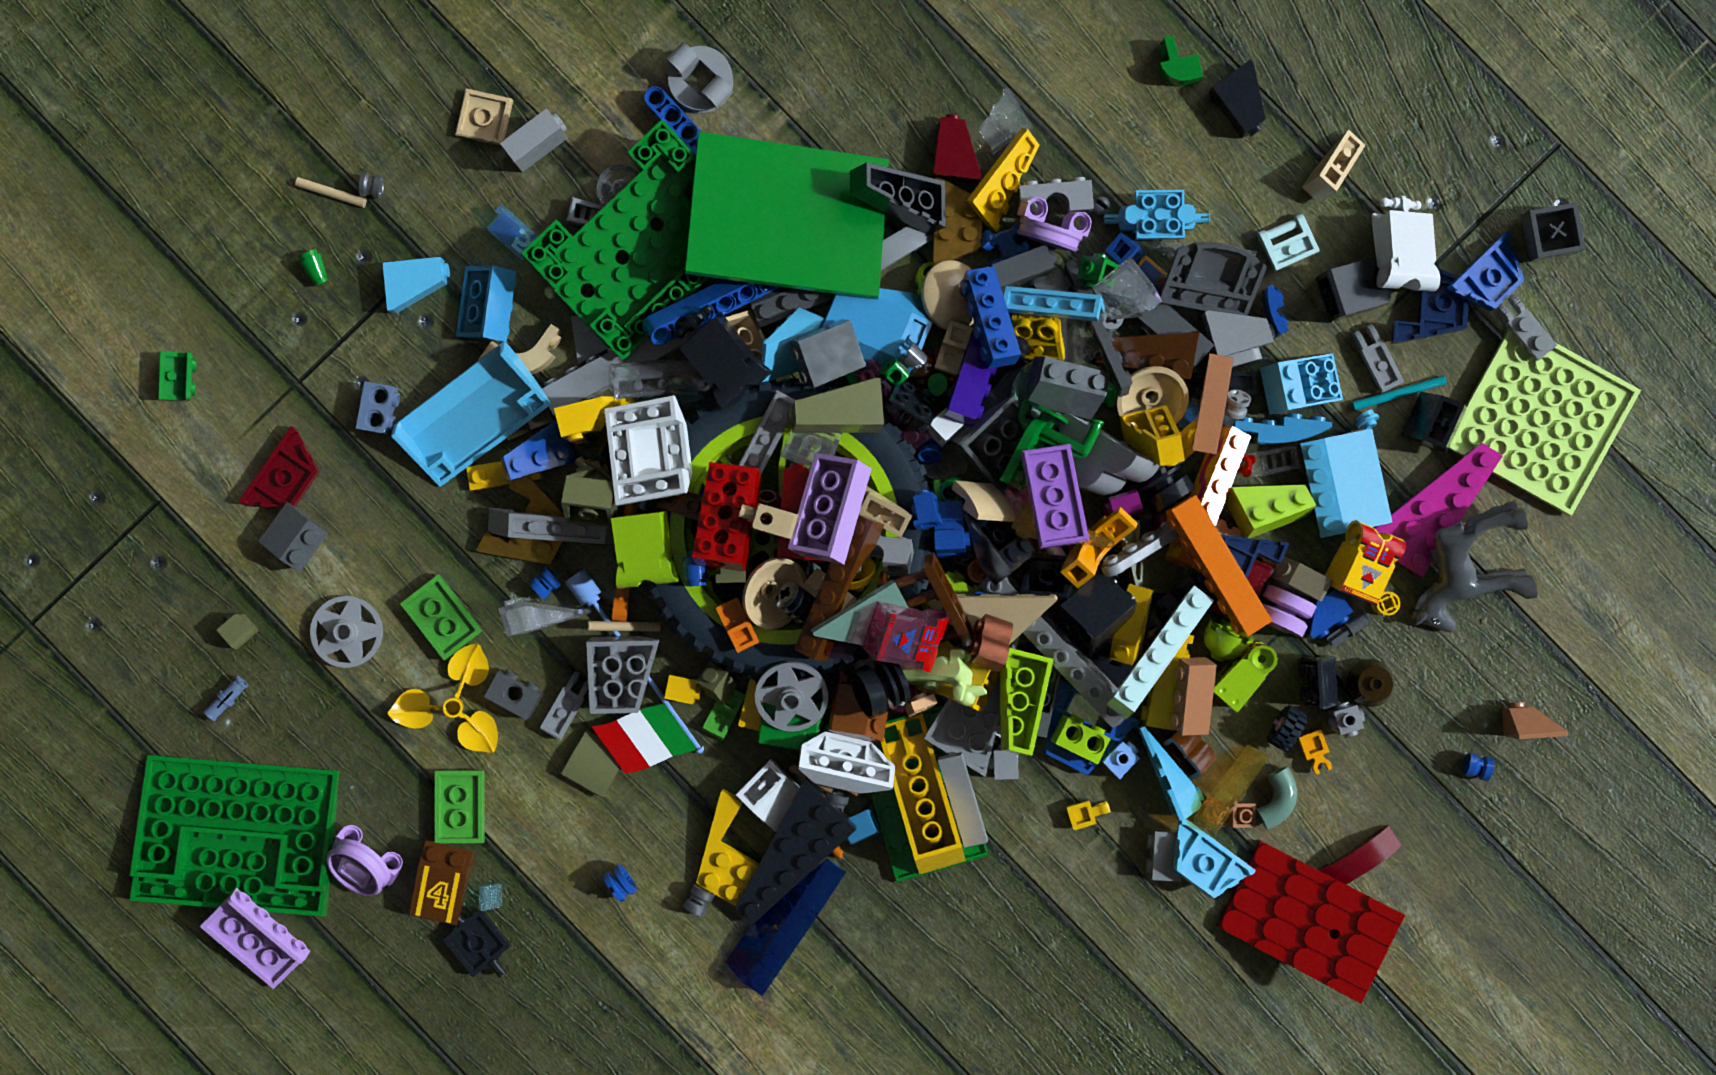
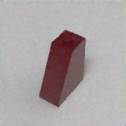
M947 114L946 117H941L933 178L940 177L944 180L979 184L982 175L965 120L960 119V116L954 114Z

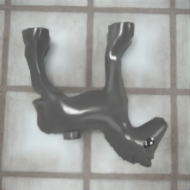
M1514 500L1506 502L1501 506H1494L1484 513L1469 517L1465 525L1462 521H1459L1452 526L1443 527L1436 531L1434 550H1430L1429 554L1432 564H1437L1439 580L1417 600L1415 611L1411 615V619L1416 620V625L1426 624L1450 633L1456 629V621L1447 611L1446 605L1453 601L1472 599L1489 592L1508 590L1526 599L1537 598L1538 593L1534 578L1531 575H1527L1525 569L1476 575V569L1468 553L1477 538L1492 528L1505 526L1514 530L1528 529L1525 511L1522 507L1518 508Z

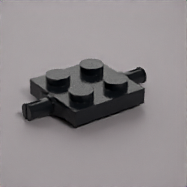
M482 908L465 919L460 914L457 926L443 941L472 977L481 970L491 967L498 978H500L507 971L499 963L498 959L512 944Z

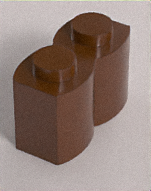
M1173 730L1161 742L1164 750L1177 762L1179 768L1191 780L1202 776L1217 759L1212 747L1204 742L1200 735L1182 736L1176 730Z

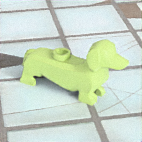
M950 650V659L945 656L936 657L931 673L920 669L922 662L914 661L911 655L897 652V662L902 668L908 684L924 685V688L931 690L938 689L939 685L951 684L954 699L957 703L964 706L974 704L976 697L987 694V690L983 686L971 685L973 674L967 666V662L971 660V655L966 654L964 650Z

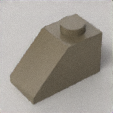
M1283 557L1281 564H1277L1271 575L1273 579L1285 587L1320 602L1323 601L1333 582L1330 578L1287 557Z

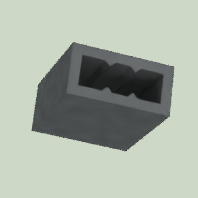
M1043 245L991 266L995 267L1001 290L1005 292L1006 286L1018 287L1050 275L1057 261L1053 250H1048L1047 245Z
M841 319L790 340L792 345L790 352L793 359L798 362L800 380L807 387L815 388L866 366L851 320Z

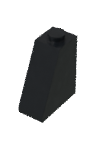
M1250 59L1214 85L1208 92L1241 138L1247 134L1252 137L1262 129L1261 124L1266 119L1254 62Z

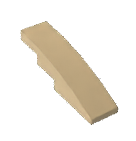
M868 486L866 487L859 514L884 524V529L902 537L913 515Z

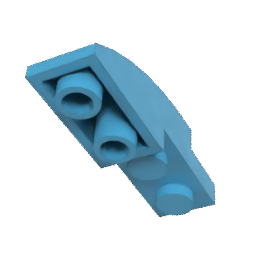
M1287 413V417L1280 418L1279 426L1277 421L1262 420V423H1253V418L1248 417L1231 422V426L1246 434H1253V444L1277 445L1296 442L1320 434L1331 428L1332 422H1326L1325 417L1311 416V420L1301 419V414Z

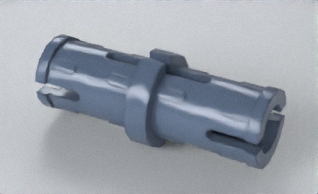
M236 676L223 691L220 690L217 693L218 697L203 711L204 714L212 721H216L228 706L232 707L235 704L234 700L249 686L247 682L241 677ZM231 691H233V693L226 699V701L221 706H219L220 702Z

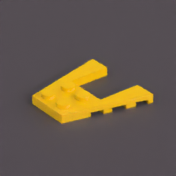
M723 789L718 800L696 884L736 906L754 874L758 862L721 841L743 803L737 796Z

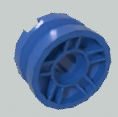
M619 863L613 867V871H607L602 875L606 886L611 889L612 895L620 902L626 900L628 894L633 895L638 891L629 873Z

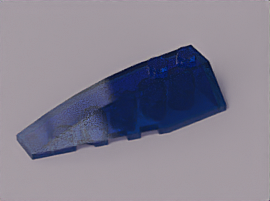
M826 858L753 925H750L725 961L742 983L761 996L764 995L840 883L846 871Z

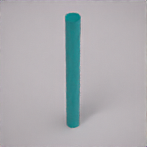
M1444 375L1354 401L1351 403L1354 411L1443 386L1447 384Z

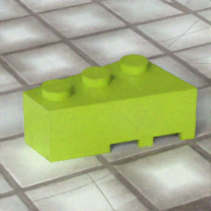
M1306 485L1232 487L1225 500L1243 537L1253 538L1303 519L1316 507Z

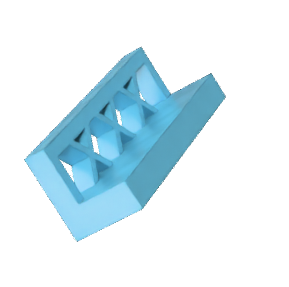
M1006 286L1004 293L1008 313L1098 322L1099 315L1104 314L1105 310L1101 295Z

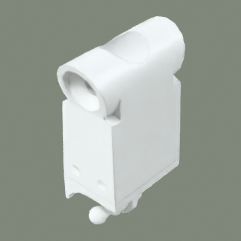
M1399 195L1392 199L1382 198L1380 205L1382 207H1391L1393 211L1389 210L1385 214L1372 213L1377 267L1380 268L1377 275V286L1389 289L1404 287L1415 291H1436L1440 285V274L1434 265L1436 252L1433 214L1408 212L1410 208L1419 210L1421 202L1411 201L1406 196Z

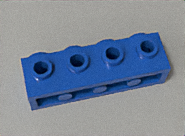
M991 266L966 271L960 282V288L968 301L967 312L973 318L975 324L973 330L976 339H979L981 344L980 355L982 360L986 361L988 369L1016 364L1021 352L995 267Z

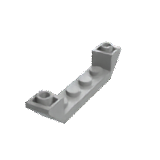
M489 508L488 532L511 538L614 544L612 528L566 523L565 516L517 513L514 512V509Z

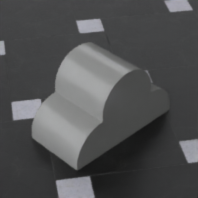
M1065 412L1063 417L1071 423L1068 426L1060 422L1059 433L1082 444L1091 423ZM1100 430L1087 457L1079 459L1073 456L1079 488L1099 496L1114 495L1122 489L1127 480L1132 482L1146 481L1159 468L1158 464L1103 430Z

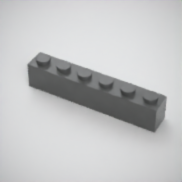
M1106 251L1103 252L1102 255L1107 256V257H1108L1107 259H1109V260L1113 261L1114 263L1120 265V264H1119L1116 260H1114ZM1121 265L1119 266L1113 288L1099 287V290L1105 294L1103 298L1112 306H1119L1123 310V316L1129 321L1133 322L1135 320L1141 325L1140 330L1144 334L1198 331L1166 303L1159 302V297ZM1201 333L1199 335L1194 368L1214 346Z

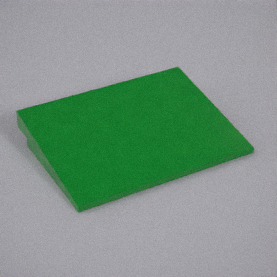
M698 132L693 167L685 274L878 300L885 212L850 195V170L866 162L888 167L889 159Z
M147 755L130 876H133L130 901L218 908L238 888L241 892L246 893L257 906L265 909L267 912L327 917L331 875L327 865V853L333 849L340 771Z

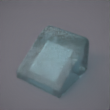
M484 883L480 886L479 910L486 911L500 908L502 906V884Z

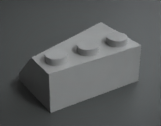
M643 636L591 637L586 642L590 714L639 712L659 639Z

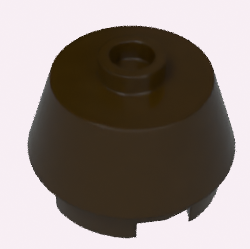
M1362 660L1355 664L1348 674V692L1353 700L1360 705L1366 707L1382 705L1391 697L1394 691L1395 680L1393 673L1385 663L1379 660Z

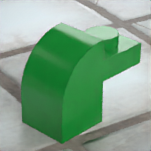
M1174 35L1164 37L1159 46V55L1161 60H1165V62H1160L1157 68L1161 78L1168 84L1177 87L1200 83L1203 73L1198 54L1179 58Z

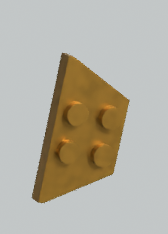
M935 177V179L945 181L946 228L933 233V266L943 261H956L966 254L980 250L982 246L980 243L982 238V220L966 201L971 194L940 177Z

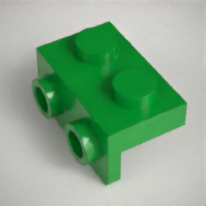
M159 352L157 400L189 401L191 396H195V382H191L192 372L196 371V358H192V352Z

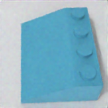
M1372 429L1300 443L1310 494L1316 504L1314 512L1320 538L1346 533L1348 525L1353 520H1358L1372 527L1393 523Z

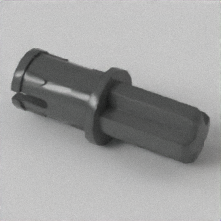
M1362 610L1359 614L1325 637L1326 641L1332 648H1335L1349 637L1354 638L1356 636L1355 633L1371 624L1372 620Z

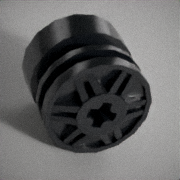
M1180 463L1171 468L1169 466H1159L1156 473L1148 480L1143 481L1145 485L1137 490L1138 493L1147 490L1151 492V495L1144 500V503L1152 515L1179 500L1195 488L1187 474L1177 478L1174 476V473L1181 467ZM1130 481V482L1132 483V485H1135V484L1139 483V482H1132V481Z
M887 656L882 661H875L873 669L865 665L850 673L854 696L861 710L869 719L885 714L888 706L891 709H897L899 705L904 706L910 702L911 695L907 679L899 663L892 656Z

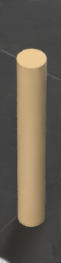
M300 177L296 179V187L362 208L366 206V198Z
M588 621L587 630L660 632V622Z

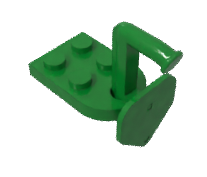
M1024 399L1018 412V421L1025 430V433L1000 480L1018 490H1021L1022 486L1025 487L1027 484L1021 452L1042 448L1045 442L1052 446L1070 444L1072 456L1079 459L1087 457L1104 422L1091 419L1090 428L1081 444L1052 429L1056 420L1068 426L1071 423L1070 421L1037 403ZM1032 408L1042 412L1040 418L1034 420L1028 418Z

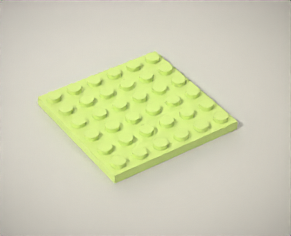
M1508 328L1466 403V412L1449 450L1463 457L1479 443H1484L1503 455L1492 474L1560 512L1572 516L1641 390L1559 344L1539 361H1535Z

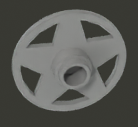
M354 596L335 597L324 603L315 613L310 627L311 642L317 654L325 662L341 668L356 667L370 660L378 651L383 637V625L378 612L367 601ZM348 601L340 615L326 610L335 603ZM361 605L371 613L376 624L361 621ZM318 622L328 632L320 644L316 634ZM376 637L372 649L363 657L362 641ZM342 650L350 663L336 661L327 655Z
M796 661L781 662L767 669L760 677L755 690V704L761 717L771 726L783 731H801L813 726L825 713L828 705V688L823 677L813 667ZM792 668L805 670L813 676L798 680ZM778 670V685L762 687L766 679ZM822 688L823 701L819 710L811 697ZM761 701L776 706L774 719L765 712ZM795 714L809 719V721L801 724L787 725Z

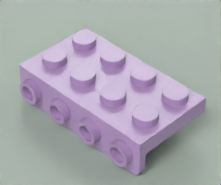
M238 888L200 925L206 933L272 989L301 964L310 953V950L302 941L292 936L285 926L278 924L265 909L257 906L246 893L241 892Z

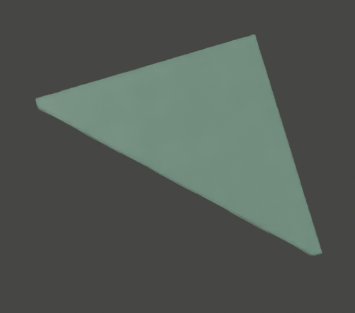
M893 580L810 630L817 637L879 649L891 613L897 615L896 618H893L895 621H893V628L885 650L914 656L917 645L929 646L928 643L919 641L922 631ZM889 627L881 648L883 650L885 648L890 633ZM916 630L915 634H911L915 635L914 639H910L913 641H908L912 642L911 646H907L911 648H897L898 644L895 642L898 641H893L892 639H895L893 637H898V635H901V632L910 634L906 632Z

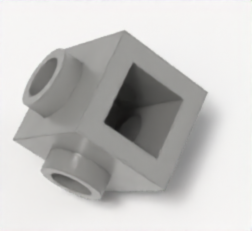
M1348 701L1338 703L1335 708L1327 710L1329 714L1327 718L1331 731H1334L1335 734L1343 735L1344 738L1357 735V730L1364 729L1362 722H1365V716L1362 709L1358 708L1357 705L1349 704ZM1348 716H1349L1350 721H1351L1350 724H1346V721H1345V720H1346V717H1348Z

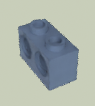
M364 381L356 429L390 435V431H393L394 424L396 423V417L393 416L394 409L398 407L400 402L398 388ZM385 391L387 395L386 400L383 403H378V393ZM380 414L382 423L375 427L372 420L374 416Z

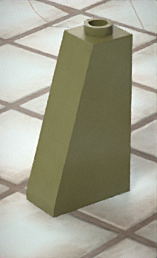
M870 379L794 401L791 409H788L787 422L792 425V433H879L884 425L881 379Z

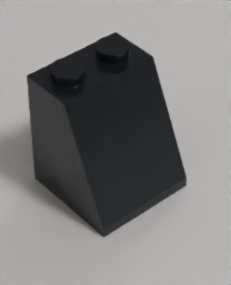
M1376 257L1329 269L1316 277L1330 323L1391 303L1389 299L1391 298L1390 289L1379 288L1376 283L1380 269L1377 267Z
M1101 571L1060 605L1057 625L1091 659L1133 616L1137 602L1130 592H1125L1118 585L1113 576L1105 577Z

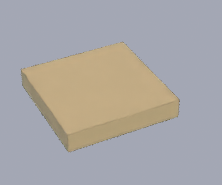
M466 88L455 135L502 146L500 143L505 140L513 99Z

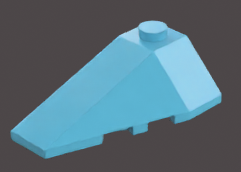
M1137 726L1172 816L1181 821L1203 808L1201 801L1204 800L1200 788L1194 786L1145 726Z

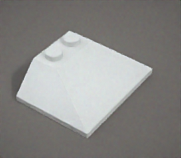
M673 395L604 409L615 505L619 506L687 493L692 476L687 424L676 397Z

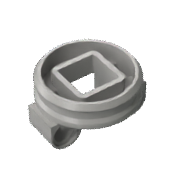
M682 42L666 58V62L670 65L668 72L670 91L676 102L683 108L696 113L711 112L721 107L733 94L732 70L727 59L719 51L707 46L689 47ZM699 64H702L715 76L700 92L701 96L684 81Z

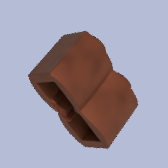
M985 614L981 619H977L973 627L975 640L972 641L969 648V654L972 655L971 663L999 673L1007 662L1013 623L989 614Z

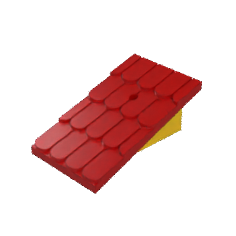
M1259 840L1247 863L1256 871L1253 875L1246 876L1238 881L1239 883L1236 885L1216 926L1362 1004L1405 915Z

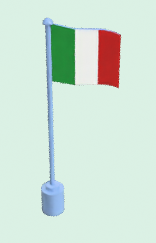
M585 569L565 582L581 606L587 604L589 607L593 604L603 620L610 621L597 603L600 599L598 594L601 591ZM612 631L615 636H621L618 631ZM650 675L648 682L663 704L639 709L638 713H630L611 723L591 726L624 773L647 769L676 755L692 751L700 754L704 751V746L701 747L668 700L664 699L665 696Z

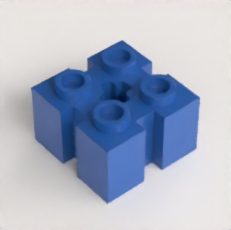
M963 500L939 501L943 525L936 526L934 531L935 551L939 559L968 558V551H972V540L969 531H966L967 523L964 517L968 512L963 509Z

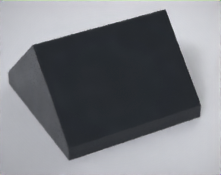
M1032 555L1027 560L1020 594H1035V596L1055 594L1057 599L1068 600L1077 592V587L1060 572L1067 556Z

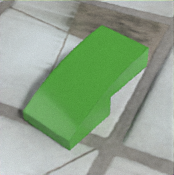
M734 689L724 704L716 700L702 730L723 741L746 695Z

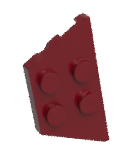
M291 426L238 501L239 503L281 509L286 502L294 507L297 506L320 473L297 428Z

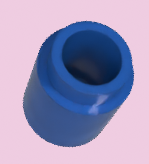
M693 551L687 552V557H682L683 577L687 587L706 585L708 567L696 565L692 558Z

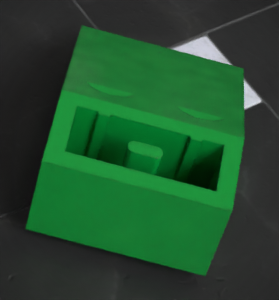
M812 699L820 710L823 700ZM828 701L826 711L817 723L801 731L777 729L761 717L757 743L800 750L802 744L823 732L834 733L828 731L833 702ZM763 702L765 712L774 719L776 706ZM795 714L787 725L801 724L809 721V719Z

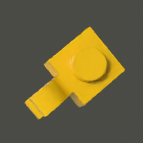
M1086 800L1066 806L1073 830L1097 824L1096 816L1111 812L1107 801L1091 806L1090 801Z

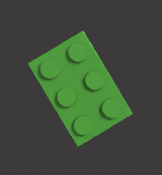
M440 574L436 575L400 603L444 661L484 631Z
M436 770L435 843H484L485 770Z

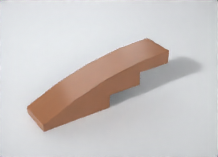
M1209 353L1192 450L1217 454L1233 357Z

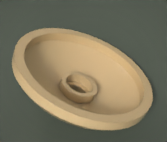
M953 260L943 261L934 265L925 275L921 287L922 303L928 317L943 330H947L950 320L970 327L975 325L973 318L967 312L968 301L966 295H961L960 282L966 271L972 269L964 263Z
M1159 366L1146 367L1130 375L1132 385L1129 394L1119 397L1117 394L1116 405L1119 416L1167 405L1175 424L1182 419L1189 403V393L1183 379L1173 370ZM1153 391L1152 395H1146L1147 392Z
M775 557L764 561L753 570L746 581L742 596L745 614L752 623L764 629H777L793 620L775 605V599L782 586L788 581L794 580L800 586L805 583L807 577L799 564L788 558Z

